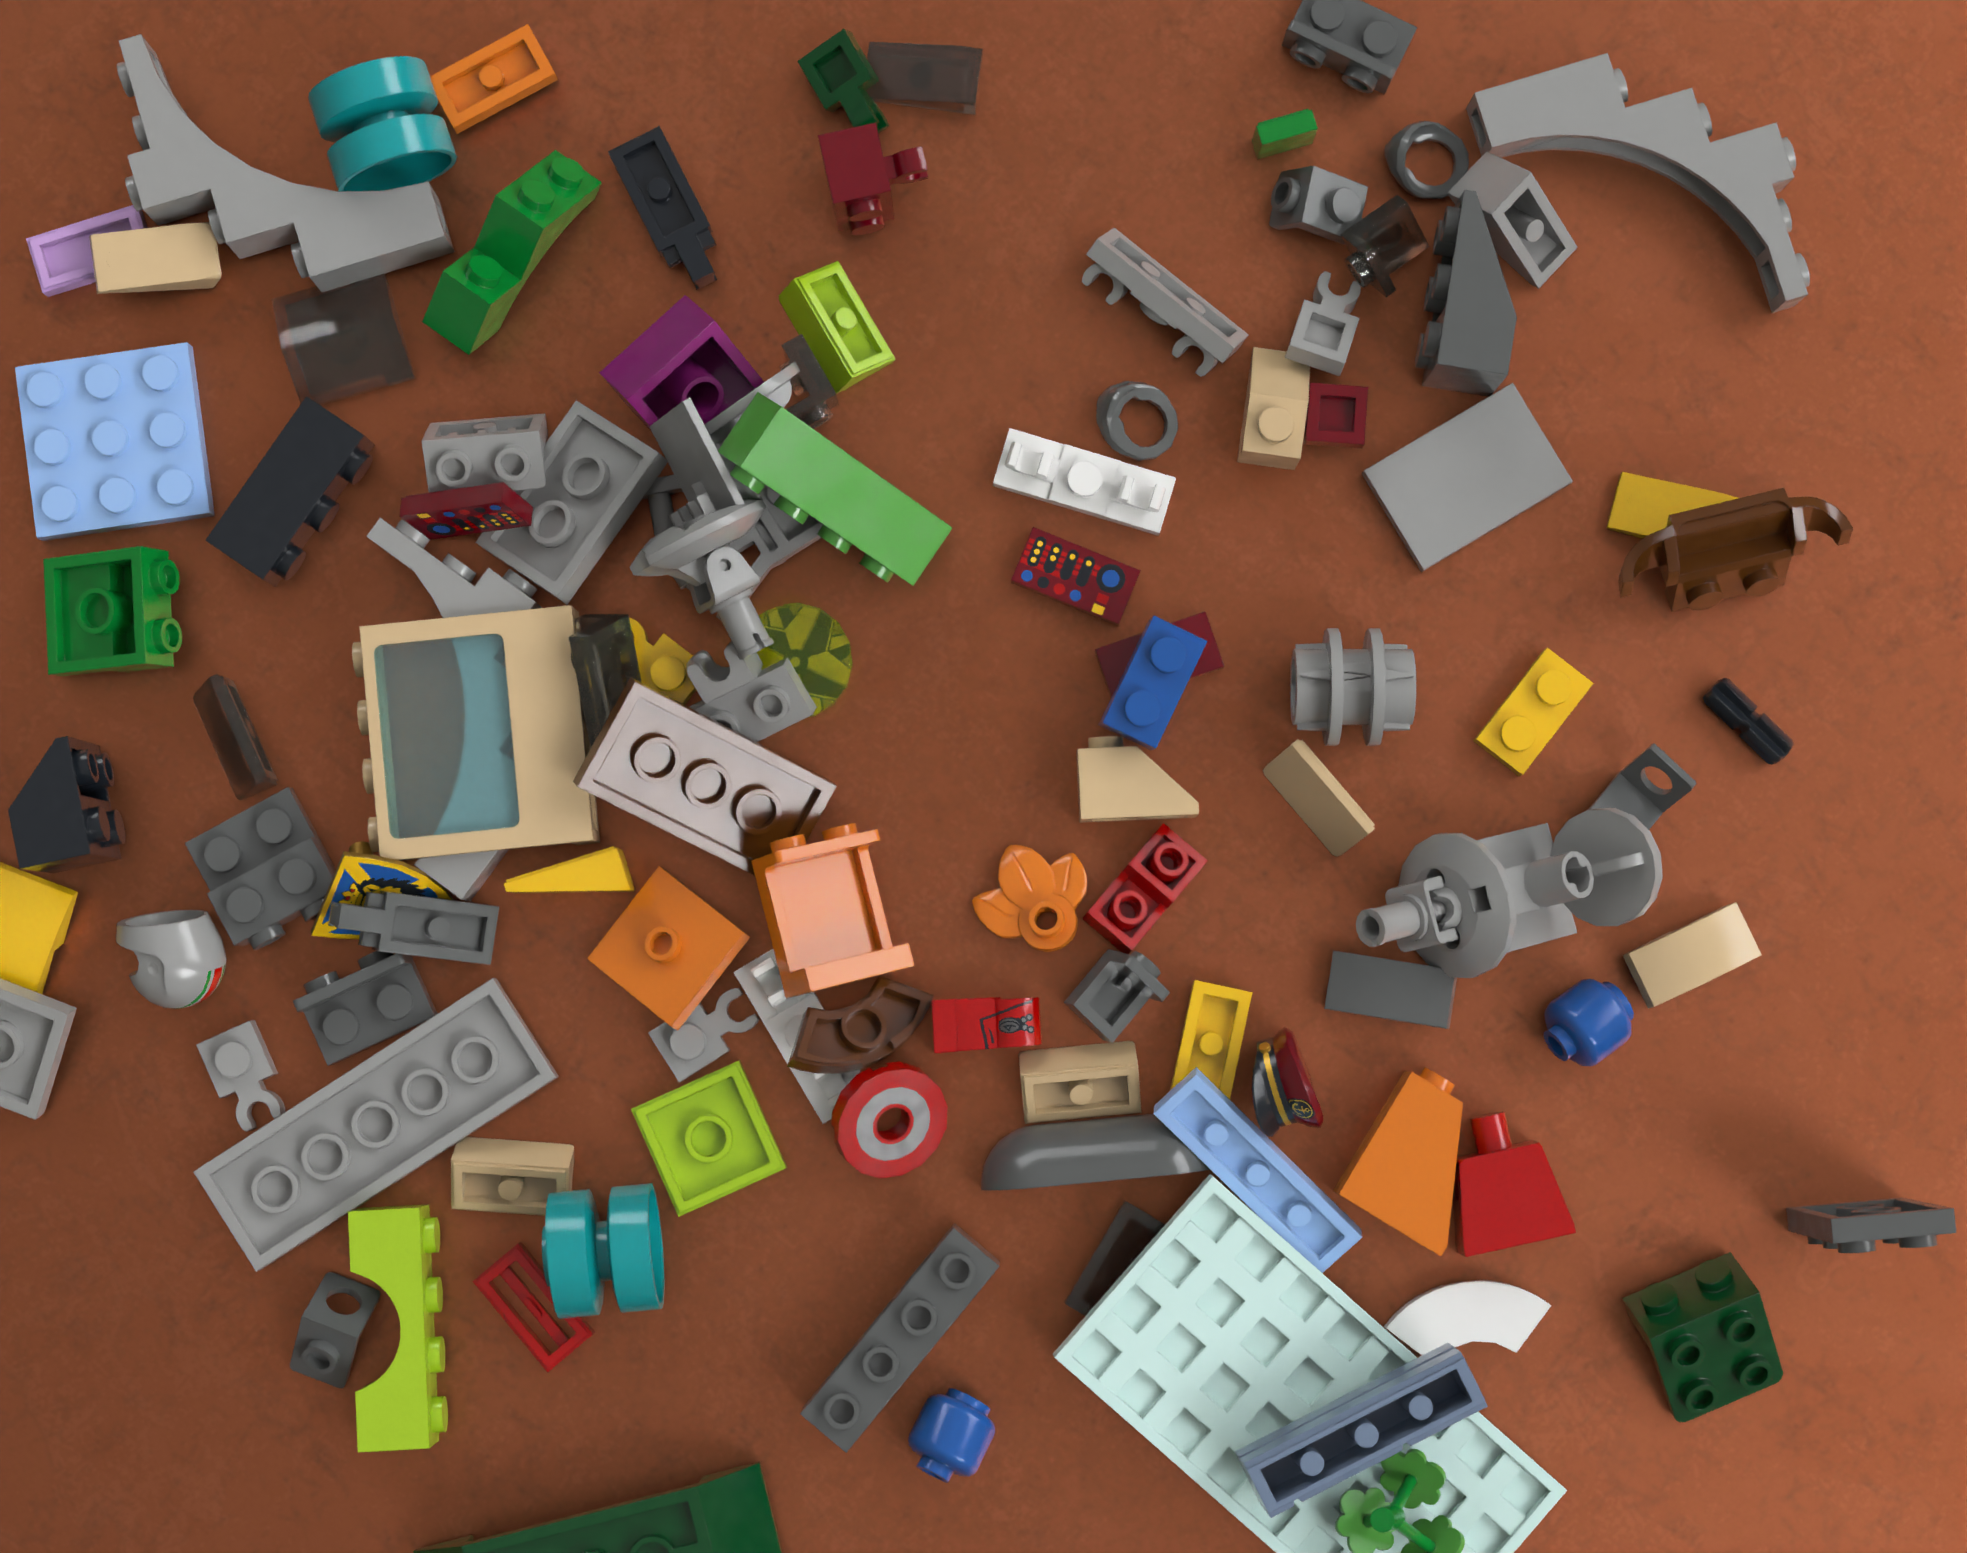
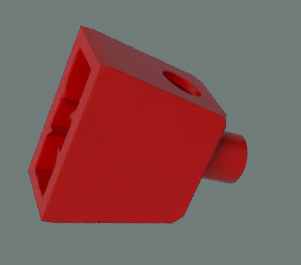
M1505 1111L1470 1118L1477 1152L1457 1156L1453 1190L1457 1253L1464 1257H1470L1576 1233L1574 1222L1540 1142L1529 1140L1512 1144Z

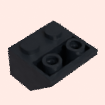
M69 736L56 738L8 809L19 869L54 874L122 859L119 845L124 844L126 841L125 827L120 812L117 809L112 810L108 787L114 786V771L108 754L106 752L101 753L99 745Z

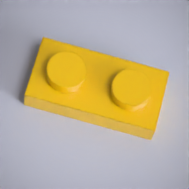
M1546 648L1473 741L1516 775L1522 776L1594 683L1549 648Z
M1193 980L1170 1091L1197 1067L1230 1099L1252 992Z

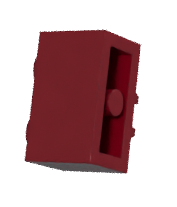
M876 122L818 135L838 231L850 229L852 235H864L883 229L885 227L884 221L895 219L890 185L914 183L928 179V169L923 147L902 150L884 157Z

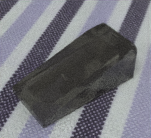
M869 42L867 60L880 80L866 90L874 102L976 114L983 63L982 48L955 45Z

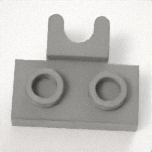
M731 641L724 650L725 658L730 667H721L716 664L711 655L704 650L694 654L687 663V674L702 698L701 701L689 707L755 742H759L813 715L816 709L814 701L788 657L762 670L763 663L757 653L739 660L738 653Z

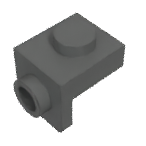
M1316 166L1283 171L1280 173L1278 182L1272 191V212L1269 226L1278 230L1298 227L1340 244L1356 243L1368 186Z
M1108 949L1064 1003L1102 1040L1113 1043L1149 999L1163 1002L1170 992L1157 980L1161 974L1158 967L1143 954L1133 951L1130 955Z

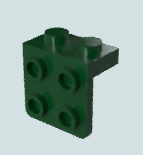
M1731 1252L1715 1259L1707 1260L1699 1266L1659 1283L1651 1284L1645 1289L1623 1298L1629 1318L1651 1350L1669 1409L1678 1422H1687L1774 1385L1781 1380L1783 1370L1760 1292Z

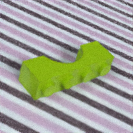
M429 1204L357 1208L348 1211L350 1272L366 1277L379 1285L392 1300L400 1321L399 1347L390 1367L379 1379L355 1392L358 1453L430 1449L439 1441V1432H446L448 1426L447 1400L445 1396H437L436 1374L444 1372L445 1369L443 1336L435 1337L434 1313L442 1311L443 1288L441 1278L432 1277L431 1253H438L440 1250L439 1220L437 1217H430Z

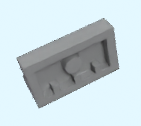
M546 414L430 423L422 439L429 493L504 482L513 491L543 488L547 481L543 449L548 438Z

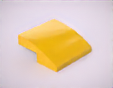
M0 862V978L43 994L54 951L65 941L78 892Z

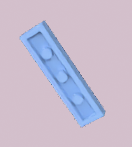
M1197 1067L1154 1105L1153 1114L1259 1218L1320 1272L1323 1273L1362 1238L1361 1228Z

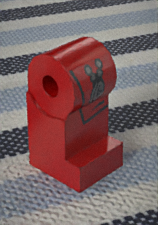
M1040 997L932 1000L934 1054L1042 1045Z

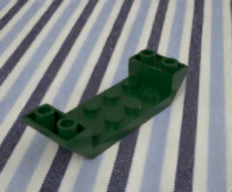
M756 1462L702 1476L699 1483L477 1540H474L473 1535L415 1549L413 1552L782 1553L761 1463Z

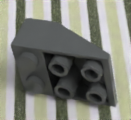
M1464 190L1455 207L1447 206L1444 219L1439 220L1437 224L1433 255L1442 256L1441 264L1438 263L1434 277L1430 276L1428 281L1424 311L1433 312L1432 321H1429L1427 324L1426 332L1420 334L1415 357V368L1424 369L1422 386L1489 397L1508 376L1517 316L1477 192Z

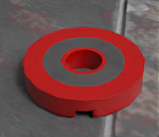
M900 1061L885 1063L886 1067H880L874 1071L870 1067L857 1074L840 1092L832 1110L831 1126L834 1129V1142L838 1152L860 1173L877 1178L902 1176L921 1166L938 1148L947 1128L948 1106L941 1088L919 1067ZM891 1108H900L901 1116L897 1124L889 1130L878 1131L877 1122L880 1116Z

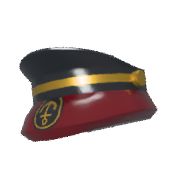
M1284 1027L1275 1037L1258 1041L1252 1076V1095L1256 1118L1263 1133L1273 1137L1281 1127L1297 1122L1308 1127L1321 1128L1323 1123L1322 1110L1293 1031Z

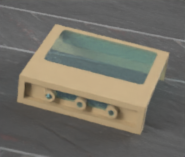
M572 605L359 626L361 642L353 643L352 659L356 676L364 677L366 700L358 701L357 715L362 736L369 735L371 758L363 759L362 771L366 793H374L376 817L368 818V839L372 852H379L381 857L402 861L567 843L575 845L600 843L596 796L577 787L573 782L591 749L579 612Z

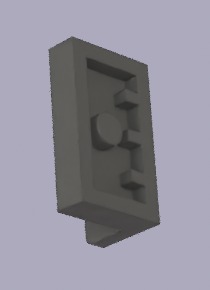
M1302 0L1294 19L1291 20L1286 30L1282 46L1291 49L1290 55L1308 67L1320 68L1324 65L1343 74L1342 80L1358 91L1372 93L1376 90L1385 95L1417 27L1361 0Z
M375 951L357 960L361 970L340 979L337 972L333 971L303 985L307 995L294 1000L293 1003L297 1012H304L327 1066L334 1065L415 1028L438 1014L412 955Z

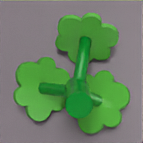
M1410 1449L1406 1454L1400 1451L1381 1461L1384 1472L1380 1477V1483L1386 1490L1394 1491L1392 1502H1385L1384 1493L1375 1487L1367 1489L1364 1493L1356 1489L1348 1490L1340 1498L1339 1508L1343 1515L1337 1518L1335 1529L1339 1535L1347 1537V1545L1351 1553H1373L1375 1549L1380 1551L1390 1549L1394 1543L1392 1532L1395 1530L1409 1540V1543L1402 1548L1401 1553H1461L1464 1548L1465 1539L1463 1534L1459 1530L1452 1528L1451 1520L1444 1515L1435 1517L1432 1522L1423 1518L1416 1520L1411 1525L1405 1521L1403 1507L1414 1509L1419 1507L1422 1502L1428 1505L1436 1504L1441 1496L1439 1489L1446 1481V1474L1443 1468L1434 1462H1428L1425 1454L1418 1449Z

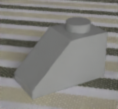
M1486 151L1448 192L1455 205L1464 190L1477 192L1496 253L1524 279L1538 289L1578 248L1533 174Z

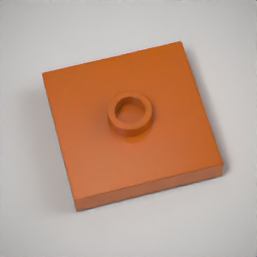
M658 866L587 959L670 1027L678 1031L743 948L750 936L669 872Z

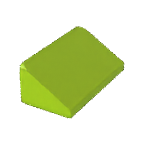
M839 261L794 278L780 293L779 301L834 394L848 389L896 360Z

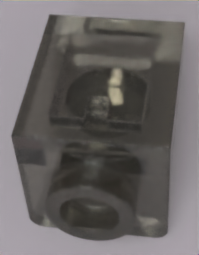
M800 334L781 345L787 362L780 365L779 368L783 370L795 361L801 372L790 379L792 392L796 397L806 392L808 397L786 410L811 428L816 429L833 417L830 409L839 405L831 383L803 335Z

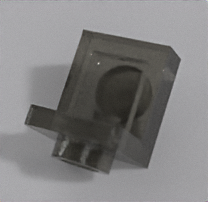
M1399 195L1394 196L1340 234L1351 254L1344 259L1351 275L1361 287L1365 288L1371 284L1386 298L1396 291L1389 275L1430 247L1408 202Z

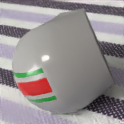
M175 910L156 912L123 919L116 924V942L120 946L132 950L139 962L138 970L129 974L130 980L136 990L149 1002L163 1008H187L207 999L219 986L225 973L227 957L223 940L207 911Z

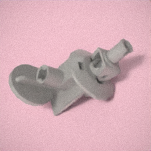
M795 361L705 425L691 398H688L649 426L688 503L686 506L668 515L673 527L651 538L639 551L629 568L633 575L636 576L669 575L688 582L696 611L701 614L709 610L711 615L717 612L738 653L739 660L774 643L749 598V595L753 593L751 587L759 584L760 579L743 556L729 545L752 529L766 509V505L759 494L730 475L736 464L721 455L718 449L757 392L782 407L786 406L792 394L790 379L801 372Z
M1616 808L1590 809L1569 819L1555 836L1554 843L1548 823L1480 840H1475L1463 833L1434 834L1415 845L1402 865L1398 887L1387 890L1385 894L1387 905L1365 909L1359 913L1356 920V931L1360 940L1369 947L1379 946L1385 942L1396 940L1401 951L1410 952L1416 950L1429 966L1442 968L1449 977H1478L1497 967L1508 952L1577 933L1572 913L1577 918L1595 926H1619L1644 915L1656 900L1663 878L1661 853L1652 833L1635 816Z

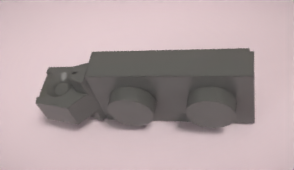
M380 891V893L366 892L364 906L332 902L328 925L339 929L360 931L358 945L372 947V950L379 952L491 965L499 906Z

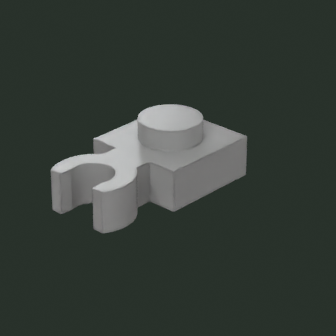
M1324 271L1320 275L1314 289L1313 302L1304 299L1285 358L1340 376L1359 321L1358 317L1352 316L1350 313L1356 305L1361 287L1359 282L1353 281L1348 294L1343 296L1335 295L1328 288L1331 273Z
M740 988L730 989L723 993L716 1003L715 1011L709 1015L700 1002L678 1031L664 1022L648 1032L679 1082L684 1081L731 1051L722 1037L729 1031L733 1033L747 1032L759 1022L760 1019L757 1014H753L741 1022H737L730 1017L728 1012L730 1003L743 995Z
M255 1020L247 1021L196 1045L219 1098H226L232 1094H237L239 1102L236 1107V1119L244 1131L248 1132L257 1128L256 1122L252 1117V1109L259 1101L264 1102L269 1107L274 1119L285 1113V1106L280 1096L273 1091L267 1090L263 1080L279 1073Z

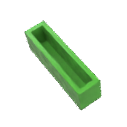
M759 392L754 396L718 449L721 455L736 464L730 472L732 477L757 494H760L765 485L780 494L773 505L802 525L809 515L823 524L817 535L845 554L852 545L863 551L865 555L859 564L887 583L895 573L913 586L952 530L950 525L782 406Z

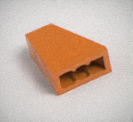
M1424 1067L1419 1076L1412 1071L1404 1070L1333 1189V1192L1433 1253L1442 1256L1448 1245L1463 1102L1450 1095L1455 1086L1453 1083Z

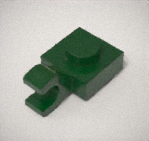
M842 29L798 60L800 67L825 110L834 113L843 106L853 127L876 122L878 134L889 127L883 112L866 92L868 88L880 80L851 31Z

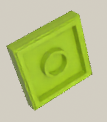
M740 1060L631 1109L678 1217L787 1168Z

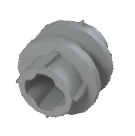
M1327 628L1324 631L1322 643L1295 645V649L1292 651L1290 669V709L1292 724L1297 725V730L1322 731L1325 746H1337L1339 744L1342 725H1362L1366 746L1380 745L1383 731L1410 730V725L1414 721L1416 707V664L1414 652L1412 649H1407V645L1384 644L1380 628H1368L1366 630L1363 649H1343L1339 628Z

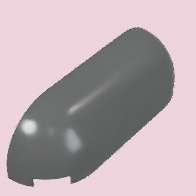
M1154 1114L1038 1124L1016 1129L1002 1138L989 1153L982 1170L981 1190L1039 1188L1166 1176L1210 1169Z

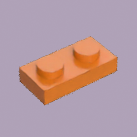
M529 24L430 76L438 101L457 134L558 80Z

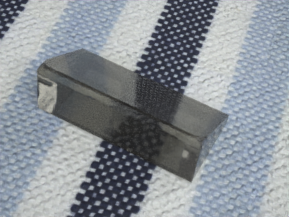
M219 674L209 677L194 694V704L238 800H245L276 786L278 779L235 682Z

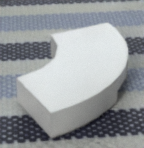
M1492 1280L1461 1281L1441 1285L1416 1296L1401 1307L1384 1327L1420 1355H1424L1446 1343H1450L1455 1348L1472 1341L1497 1343L1517 1353L1552 1305L1522 1288Z

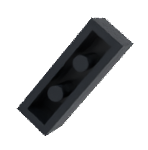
M306 396L205 541L274 587L277 586L282 578L286 581L289 580L302 565L306 557V552L302 549L314 531L323 532L335 518L340 507L336 500L347 484L355 485L368 471L373 460V456L369 453L375 445L365 435Z

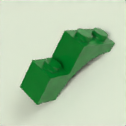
M554 150L495 195L475 246L442 272L422 322L470 355L500 330L514 300L539 261L573 219L595 200L602 182L585 171L578 162Z

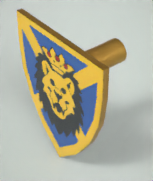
M356 842L349 847V852L343 851L311 929V936L359 939L360 931L339 929L328 925L332 902L364 906L366 892L380 893V891L454 899L445 887L422 870L399 860L373 855L368 842Z

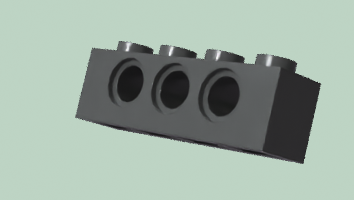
M954 1223L807 1401L800 1415L847 1453L1000 1267V1261Z

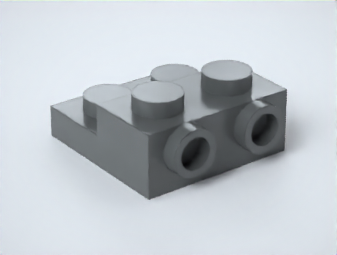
M290 787L279 791L185 843L210 890L207 896L235 946L251 944L253 950L263 948L283 937L285 932L282 926L301 915L305 922L316 919L336 871L294 789Z

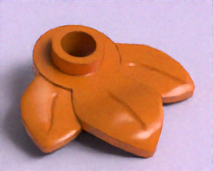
M1009 845L1005 849L999 863L998 880L1001 888L983 892L973 897L974 911L986 928L998 937H1023L1028 945L1043 952L1062 949L1075 936L1078 926L1075 909L1087 893V875L1082 863L1074 853H1069L1049 865L1033 849L1022 845ZM1043 913H1055L1057 915V922L1054 927L1047 930L1037 927L1038 918Z

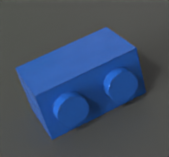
M1151 617L1098 725L1149 750L1156 749L1208 641L1161 618Z

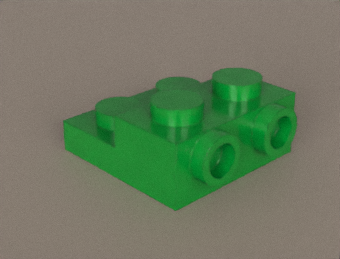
M137 546L43 559L48 675L70 676L104 671L133 672L174 667L173 653L181 648L182 630L179 623L172 618L171 594L177 592L180 576L174 562L169 560V551Z

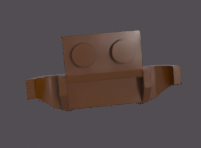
M1785 488L1671 514L1668 517L1666 528L1643 538L1634 545L1626 556L1618 580L1620 598L1632 595L1634 578L1640 572L1659 567L1666 585L1665 595L1671 612L1689 607L1692 610H1704L1715 606L1723 599L1744 594L1750 597L1763 596L1784 585L1791 557L1804 553L1807 542L1806 531L1825 533L1833 538L1837 546L1849 543L1853 527L1847 517L1832 504L1823 499L1810 496L1788 497Z

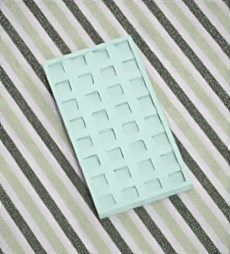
M1209 1174L1054 1351L1053 1356L1276 1553H1351L1347 1545V1537L1339 1535L1335 1529L1337 1518L1343 1515L1339 1508V1501L1342 1494L1348 1490L1356 1489L1364 1493L1367 1489L1375 1487L1382 1490L1385 1495V1502H1392L1394 1491L1386 1490L1380 1483V1477L1384 1472L1381 1462L1303 1502L1299 1499L1294 1500L1292 1508L1270 1518L1261 1506L1235 1451L1411 1362L1417 1357L1217 1179ZM1479 1412L1412 1446L1407 1443L1403 1444V1453L1406 1454L1410 1449H1418L1425 1454L1428 1462L1438 1464L1446 1474V1481L1439 1489L1441 1493L1439 1501L1434 1505L1422 1502L1419 1507L1414 1509L1403 1507L1405 1521L1412 1525L1418 1519L1424 1518L1432 1522L1439 1515L1446 1516L1451 1520L1452 1528L1459 1530L1464 1536L1465 1545L1461 1553H1514L1567 1491ZM1395 1530L1392 1532L1394 1536L1393 1546L1384 1551L1375 1549L1373 1553H1401L1402 1548L1409 1543V1540Z

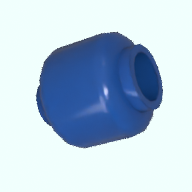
M1583 979L1552 1000L1545 1009V1024L1548 1030L1544 1032V1039L1552 1053L1560 1060L1566 1061L1570 1059L1581 1066H1594L1623 1046L1630 1038L1632 1033L1631 1021L1634 1018L1632 1006L1623 992L1610 982L1601 983L1594 979Z
M949 1388L946 1395L933 1394L929 1396L908 1437L910 1448L921 1457L917 1468L946 1483L949 1482L952 1474L964 1477L974 1475L995 1436L994 1423L988 1418L991 1409L976 1398L953 1388Z

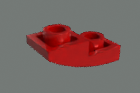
M1163 823L1082 919L1120 952L1129 954L1208 860Z

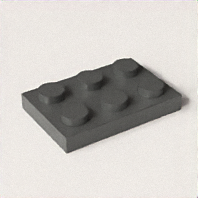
M1907 1198L1786 1208L1788 1231L1807 1236L1808 1244H1823V1248L1838 1249V1253L1876 1251L1875 1240L1882 1239L1883 1243L1886 1244L1899 1243L1900 1248L1931 1247L1937 1245L1936 1235L1956 1233L1954 1208Z

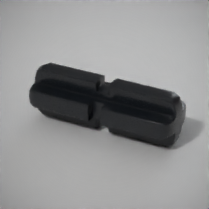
M1722 678L1718 680L1705 693L1703 697L1704 703L1732 730L1738 728L1742 732L1739 737L1766 763L1776 764L1791 751L1794 746L1793 740L1765 713L1759 715L1755 711L1758 706L1730 679Z

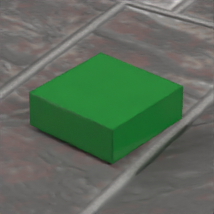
M1305 109L1259 122L1252 138L1257 160L1311 145L1318 130L1313 111Z

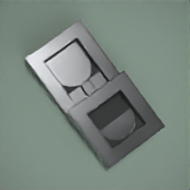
M1333 951L1324 1009L1450 1029L1457 978L1447 976L1442 968Z

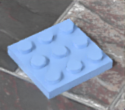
M188 342L15 367L36 538L47 541L215 516L193 346Z

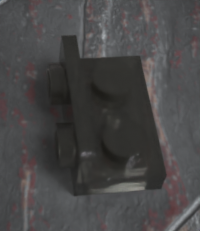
M584 614L575 620L577 632L569 636L571 661L576 672L582 702V716L587 727L590 747L594 744L629 678L632 677L642 683L629 614Z

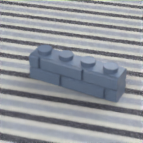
M1446 1343L1235 1451V1454L1261 1506L1269 1517L1272 1518L1292 1508L1294 1500L1299 1499L1303 1502L1402 1451L1403 1444L1407 1443L1412 1446L1488 1406L1462 1353L1450 1343Z

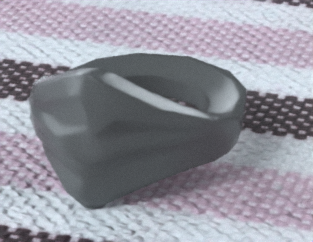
M1419 121L1407 125L1391 138L1384 149V156L1389 170L1398 184L1412 196L1421 199H1442L1448 196V192L1467 173L1469 167V153L1462 139L1445 126L1436 122ZM1427 140L1438 142L1448 149L1454 164L1453 172L1445 183L1437 186L1426 185L1417 180L1413 172L1405 167L1406 152L1412 143L1420 144Z
M1124 381L1109 386L1098 398L1096 421L1103 439L1113 450L1134 460L1141 461L1156 459L1171 448L1178 431L1177 413L1168 397L1160 389L1143 382ZM1132 398L1138 401L1147 400L1157 406L1162 413L1164 432L1161 438L1152 446L1141 447L1133 443L1125 434L1124 423L1119 418L1124 404Z

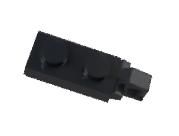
M660 126L608 151L661 257L664 256L669 268L683 262L696 290L717 281L715 272L704 252L716 246L711 235L713 231Z

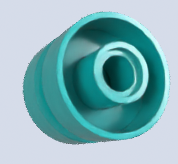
M395 56L363 62L330 75L314 86L308 94V101L321 138L335 142L329 148L327 158L339 192L385 191L429 182L447 172L457 161V155L445 120L438 115L430 114L436 108L438 98L427 65L420 58Z
M652 1183L612 1187L608 1200L606 1221H600L597 1205L590 1189L549 1193L546 1203L545 1226L542 1229V1261L547 1286H550L554 1309L559 1319L600 1315L604 1300L605 1281L611 1280L615 1298L622 1313L663 1308L665 1291L663 1241L658 1202Z

